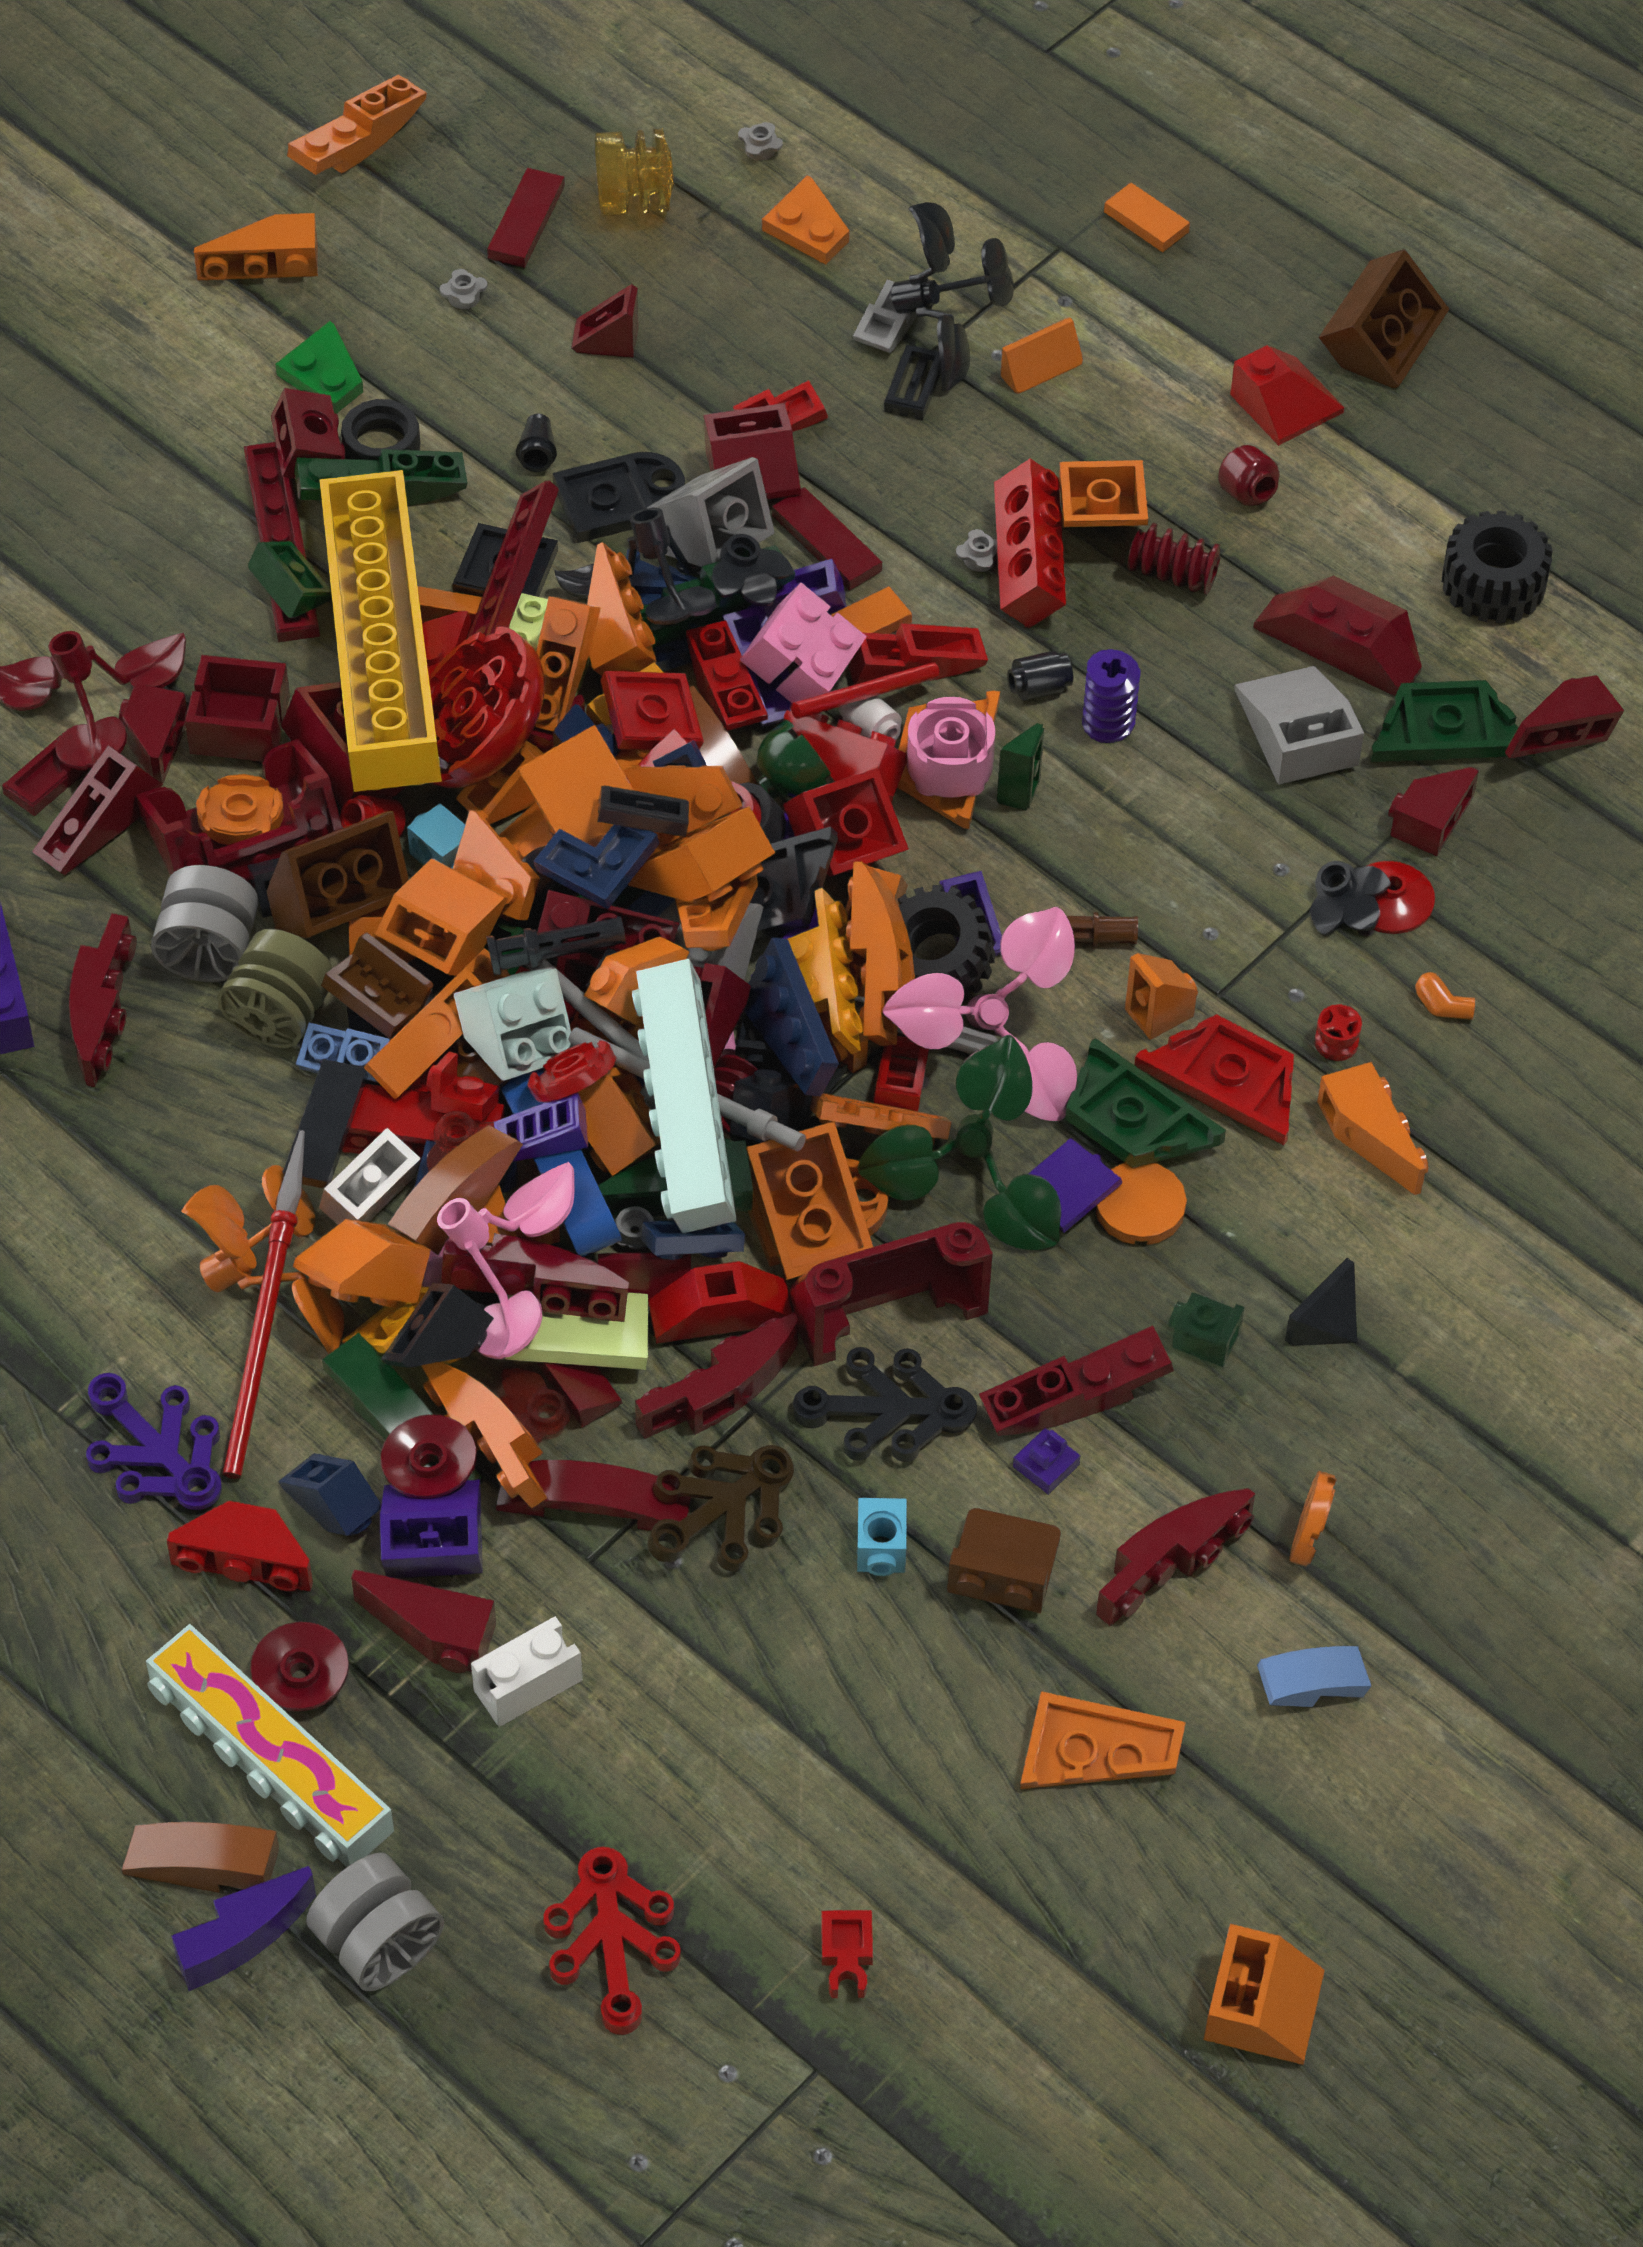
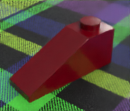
M1597 675L1565 680L1521 722L1505 754L1510 759L1607 741L1621 718L1624 709Z
M108 745L32 852L61 874L66 875L138 820L141 814L135 795L159 788L163 784Z
M354 1569L351 1576L354 1601L432 1663L439 1664L444 1669L454 1673L472 1672L471 1663L487 1654L496 1626L494 1600Z

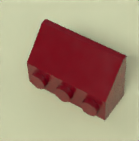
M341 681L297 687L295 689L281 727L291 741L299 739L328 774L335 800L341 808L348 800L359 795L392 799L407 787L400 786L354 792L348 754Z

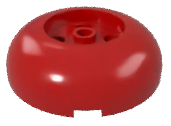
M497 627L495 633L485 636L483 633L478 632L455 647L429 676L442 782L431 784L445 788H461L477 784L491 777L515 757L532 733L544 700V672L534 648L514 630L507 627Z

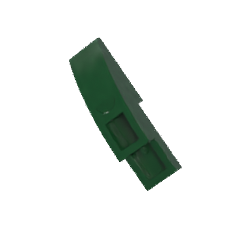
M381 449L379 460L297 457L294 471L298 499L322 500L320 479L403 470L407 507L430 502L466 489L468 482L463 453Z

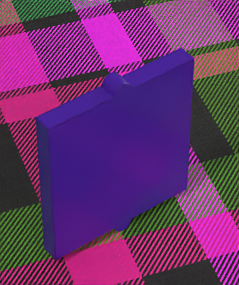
M1072 1138L1067 1140L1028 1173L1046 1179L1057 1191L1061 1204L1060 1230L1063 1233L1122 1184V1179L1102 1163L1100 1155H1092Z

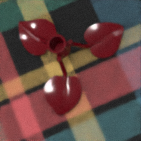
M75 631L59 633L51 639L48 645L52 657H33L10 665L0 666V701L13 710H32L41 707L50 700L52 689H59L63 678L73 683L87 724L75 725L62 733L56 743V753L61 763L65 766L87 770L89 767L92 768L108 745L121 753L127 742L126 728L117 717L110 716L95 722L82 685V681L86 680L91 674L92 661L120 685L130 682L132 688H134L135 683L163 688L176 680L183 669L186 637L182 632L138 647L122 656L115 664L114 669L96 654L92 645L85 647L79 633Z

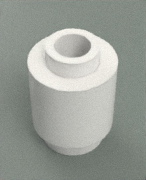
M878 696L839 707V713L843 717V721L863 728L862 736L870 738L872 731L897 739L900 734L901 716Z

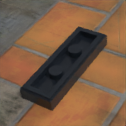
M323 1059L285 1164L283 1177L285 1176L299 1132L303 1130L305 1132L302 1184L324 1189L331 1183L368 1078L367 1070L364 1067Z

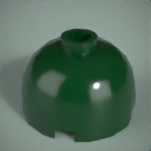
M788 720L783 721L763 739L757 752V766L762 776L756 782L773 799L779 797L785 803L803 792L833 783L825 781V778L831 772L802 734L795 738L794 735L788 732L794 727Z

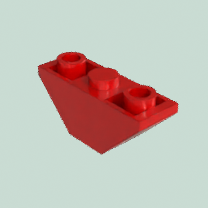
M727 621L686 630V639L699 693L711 707L725 729L731 730L768 720V714L747 666L740 661L742 655Z
M741 1261L693 1268L648 1300L656 1344L757 1329L762 1323L771 1318H782L793 1313L786 1280Z
M227 1501L169 1532L167 1546L171 1565H176L186 1572L200 1573L207 1571L222 1574L228 1579L237 1582L253 1580L269 1583L283 1591L300 1589L311 1592L313 1579L310 1560L276 1509Z

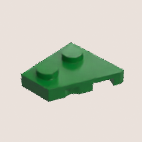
M331 321L327 322L275 364L277 376L296 389L330 395L334 413L340 412L363 393V381L334 323Z

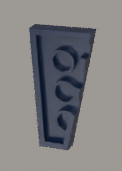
M772 937L764 954L758 958L755 971L748 982L751 990L744 1012L805 1095L821 1097L839 1063L788 939Z

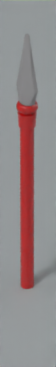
M303 1130L299 1132L277 1196L276 1211L271 1214L272 1224L268 1241L270 1246L223 1469V1475L232 1479H240L242 1475L287 1250L291 1245L294 1227L298 1224V1217L295 1213L302 1188L305 1132Z

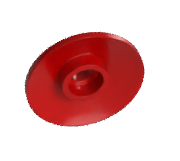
M1380 861L1367 865L1381 869L1392 884L1384 893L1375 897L1380 909V918L1377 926L1372 930L1388 934H1401L1419 928L1429 919L1434 909L1435 893L1430 881L1422 872L1408 864L1396 861Z

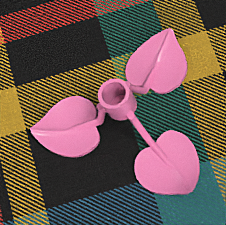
M1058 907L1029 913L1014 920L1002 935L1000 949L1006 966L1013 971L1021 973L1005 987L998 989L995 994L977 995L969 1001L967 1006H961L964 999V989L957 979L943 973L926 974L913 979L898 989L887 1001L882 1009V1013L910 1041L927 1049L947 1047L960 1036L963 1030L961 1014H965L969 1023L977 1029L994 1030L995 1034L1001 1037L1012 1035L1003 1026L1009 1016V1008L1004 1000L1005 997L1022 985L1027 977L1040 988H1050L1065 978L1073 963L1075 950L1074 935L1070 922L1065 913ZM1015 1038L1027 1057L1033 1082L1031 1100L1024 1112L1042 1120H1062L1066 1115V1106L1077 1083V1070L1073 1058L1063 1047L1049 1042L1039 1043L1028 1051L1027 1047Z
M569 1162L541 1174L519 1188L509 1198L504 1207V1215L509 1221L492 1215L486 1208H482L477 1212L464 1198H456L449 1201L438 1214L437 1222L449 1236L447 1241H453L460 1249L468 1250L500 1303L489 1305L484 1309L494 1318L486 1330L487 1337L484 1343L477 1349L485 1357L502 1360L504 1357H510L518 1353L533 1340L542 1321V1307L536 1296L530 1291L525 1290L508 1299L507 1293L479 1250L489 1240L488 1223L510 1232L520 1227L521 1231L528 1237L541 1236L557 1228L567 1218L574 1203V1168ZM444 1247L439 1255L430 1251L422 1287H430L432 1283H441Z

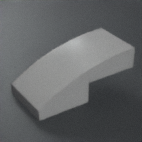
M887 279L875 304L869 303L853 335V340L891 353L907 333L917 315L916 312L897 313L891 298V289L894 282Z

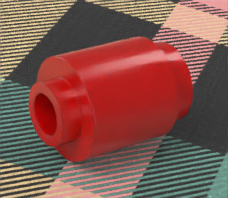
M359 795L348 800L343 805L340 820L342 827L345 828L386 811H393L400 837L406 822L405 811L401 803L395 799Z

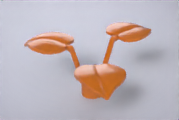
M279 1165L268 1167L262 1175L264 1194L275 1211L277 1196L284 1179V1168ZM210 1185L196 1192L187 1201L181 1212L195 1220L221 1249L200 1262V1272L205 1283L215 1292H221L238 1283L242 1290L251 1285L262 1284L263 1275L250 1276L252 1269L256 1268L257 1265L256 1257L251 1248L269 1236L271 1224L248 1240V1234L243 1228L244 1215L242 1209L224 1187ZM301 1188V1197L295 1213L298 1217V1224L294 1227V1235L299 1238L309 1235L313 1231L316 1222L312 1202L303 1188ZM302 1272L283 1273L281 1282L293 1281L292 1292L295 1301L329 1355L339 1347L344 1331V1314L339 1300L330 1295L331 1289L317 1287L308 1283V1279Z

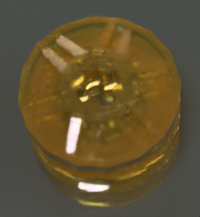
M663 128L652 129V147H646L644 131L636 130L634 148L626 149L622 131L595 133L596 173L601 216L628 214L630 196H638L642 213H650V195L655 194L658 212L669 211L671 193L674 187L671 150L665 140Z

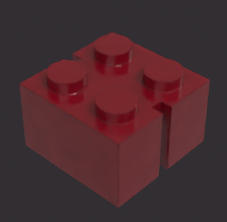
M201 655L194 682L195 691H192L185 718L189 753L263 761L271 749L279 746L281 738V724L287 712L290 699L286 663Z

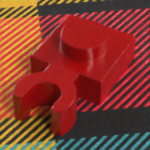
M872 1910L821 1911L822 1966L836 1965L829 1975V1994L831 1998H838L839 1983L849 1979L857 1984L858 1998H864L867 1992V1975L860 1965H873Z

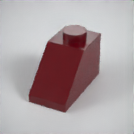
M135 683L130 698L124 699L121 703L119 719L123 722L127 731V744L145 771L164 784L186 728L187 704L185 693Z
M1468 767L1414 779L1405 794L1397 793L1390 806L1388 816L1393 818L1390 836L1438 856L1474 797L1479 770Z

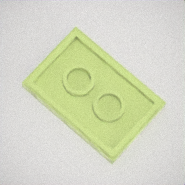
M628 1293L625 1322L553 1314L542 1311L541 1325L533 1340L524 1349L510 1357H505V1359L646 1370L648 1359V1294Z

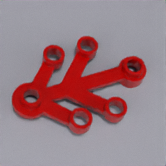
M597 1847L585 1853L579 1862V1884L562 1903L553 1904L544 1912L543 1920L546 1933L553 1938H565L574 1929V1919L596 1896L598 1914L568 1949L558 1950L551 1956L549 1961L550 1975L558 1984L568 1985L573 1983L580 1975V1967L602 1942L609 1994L604 1997L601 2004L602 2022L610 2032L625 2035L633 2032L640 2025L642 2020V2004L639 1997L634 1992L629 1991L623 1940L649 1957L652 1965L657 1970L663 1972L671 1971L679 1965L681 1951L679 1943L674 1938L668 1936L658 1938L618 1910L616 1894L642 1909L646 1920L657 1926L665 1925L671 1921L674 1916V1901L667 1892L661 1890L651 1892L627 1875V1862L620 1852L610 1847ZM598 1865H609L612 1868L606 1874H598L594 1871V1868ZM655 1903H663L668 1909L663 1913H654L650 1910V1907ZM559 1915L566 1917L568 1920L563 1926H554L550 1923L553 1917ZM664 1948L674 1952V1956L666 1960L659 1958L656 1954ZM566 1961L573 1964L574 1967L571 1971L562 1973L556 1969V1966ZM618 2002H626L631 2006L628 2011L623 2013L616 2012L612 2008Z

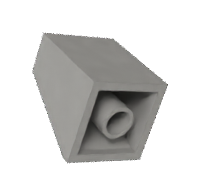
M753 457L702 474L647 507L662 509L665 523L669 525L671 535L687 561L701 567L721 561V548L733 535L747 534L760 543L775 533L758 459ZM668 546V552L665 555L676 558Z

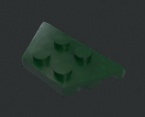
M1486 680L1401 683L1394 698V704L1383 721L1379 737L1372 745L1370 760L1371 762L1508 757L1505 751L1519 728L1515 724L1516 715L1507 705L1499 701L1496 691Z
M1095 1038L1091 1041L1084 1067L1080 1069L1076 1088L1072 1091L1066 1106L1065 1119L1132 1168L1213 1148L1224 1143L1226 1134L1224 1128Z

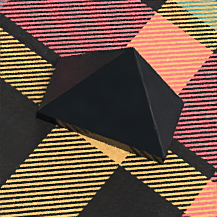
M1346 1258L1289 1315L1285 1336L1286 1342L1292 1346L1357 1343L1355 1264L1352 1260Z

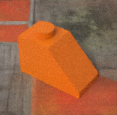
M526 741L515 757L501 770L477 784L464 787L456 799L468 811L481 810L485 812L489 817L487 820L489 825L532 806L535 800L517 768L544 753L537 746Z
M659 936L605 957L600 968L592 975L590 985L584 996L620 1018L644 1029L643 1016L638 1017L632 997V990L639 989L636 971L685 960L689 951Z
M1140 953L1130 957L1125 1010L1150 1040L1194 1017L1198 990L1189 974L1182 973L1172 960Z

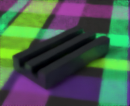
M906 344L884 401V412L892 413L895 408L900 410L901 416L908 417L909 412L915 413V419H924L941 375L940 354L938 351ZM913 357H918L919 361L904 399L899 398V393ZM929 360H932L933 364L918 402L914 401Z
M601 786L598 799L597 822L686 837L689 824V801L611 786Z

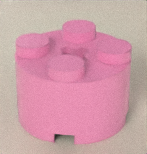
M959 697L934 699L928 702L926 709L922 710L919 714H917V711L915 712L908 726L907 769L919 793L926 796L937 795L951 798L965 795L976 796L984 790L985 784L993 770L995 725L992 718L987 712L985 716L977 710L974 702Z

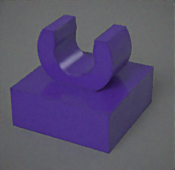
M1044 1428L1014 1456L1013 1467L1049 1495L1080 1465L1081 1455L1067 1445V1441L1052 1429L1049 1431Z

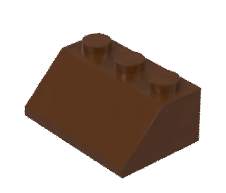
M1402 249L1369 261L1318 338L1341 368L1388 387L1396 388L1400 386L1446 316L1449 307L1408 252Z
M386 811L281 853L266 891L276 930H283L299 937L308 938L390 904L394 894L409 880L393 811Z

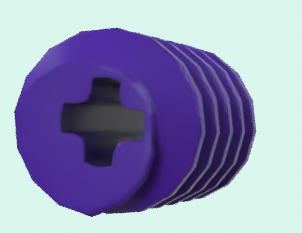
M1113 649L1101 650L1093 654L1087 662L1082 726L1090 738L1101 743H1114L1129 736L1135 727L1141 671L1138 663L1125 652Z

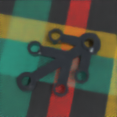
M856 1347L847 1354L846 1370L851 1377L861 1379L880 1397L828 1395L820 1387L807 1386L798 1391L794 1397L793 1415L797 1423L806 1428H819L829 1420L830 1415L879 1416L866 1428H853L844 1437L845 1454L850 1459L857 1461L868 1458L872 1448L908 1418H926L913 1431L902 1429L897 1431L892 1437L891 1452L894 1458L901 1462H910L917 1458L920 1449L941 1431L957 1433L970 1426L976 1418L977 1403L973 1395L965 1389L943 1387L921 1367L922 1359L920 1354L913 1349L906 1348L899 1350L895 1354L893 1372L897 1378L903 1381H910L926 1397L910 1398L874 1365L875 1357L869 1349ZM864 1360L868 1364L864 1367H858L853 1362ZM904 1361H910L914 1363L915 1366L912 1368H903L902 1366H900V1363ZM809 1400H815L820 1403L815 1406L807 1405L805 1402ZM958 1405L961 1408L958 1410H950L946 1406ZM861 1440L866 1445L862 1448H855L851 1445V1442ZM909 1442L913 1447L905 1450L901 1449L898 1444Z

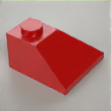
M1266 345L1234 361L1230 395L1278 446L1344 413L1345 407L1293 355Z
M878 767L803 792L783 804L795 837L830 826L838 832V841L827 872L830 877L853 870L854 862H863L867 865L909 850Z

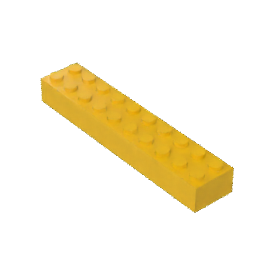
M403 470L320 479L347 745L354 792L442 782Z

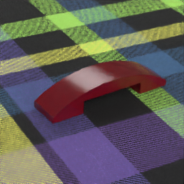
M536 1460L529 1462L528 1465L546 1494L547 1499L531 1508L520 1495L512 1499L500 1484L496 1511L544 1517L545 1508L637 1519L638 1529L652 1531L653 1526L660 1520L673 1519L680 1522L687 1517L692 1497L680 1496L676 1502H662L655 1496L653 1491L658 1476L631 1468L586 1461ZM662 1483L665 1489L670 1491L676 1490L672 1483Z

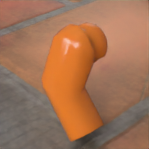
M1427 972L1419 977L1415 986L1416 993L1432 1015L1473 1020L1475 998L1453 996L1436 973Z

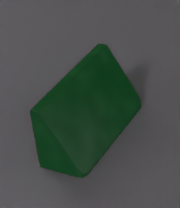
M291 541L258 542L248 563V568L289 618L298 617L332 600L331 589Z
M1036 723L1008 742L1000 750L997 802L999 804L1027 811V808H1030L1041 779L1045 729L1043 724Z

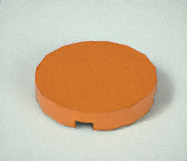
M238 774L220 778L217 785L210 789L209 785L204 788L196 802L198 826L211 839L226 845H231L279 828L284 818L282 794L277 788L275 791V789L270 787L269 781L253 775Z
M1122 1163L1111 1169L1122 1179V1184L1096 1205L1098 1221L1107 1233L1124 1243L1135 1244V1241H1147V1245L1160 1243L1174 1235L1183 1223L1187 1203L1184 1186L1175 1174L1156 1163L1134 1168L1127 1163Z
M1322 1471L1317 1472L1296 1529L1289 1562L1304 1567L1311 1563L1316 1552L1315 1547H1312L1314 1540H1317L1320 1532H1323L1335 1493L1333 1487L1337 1481L1335 1475Z

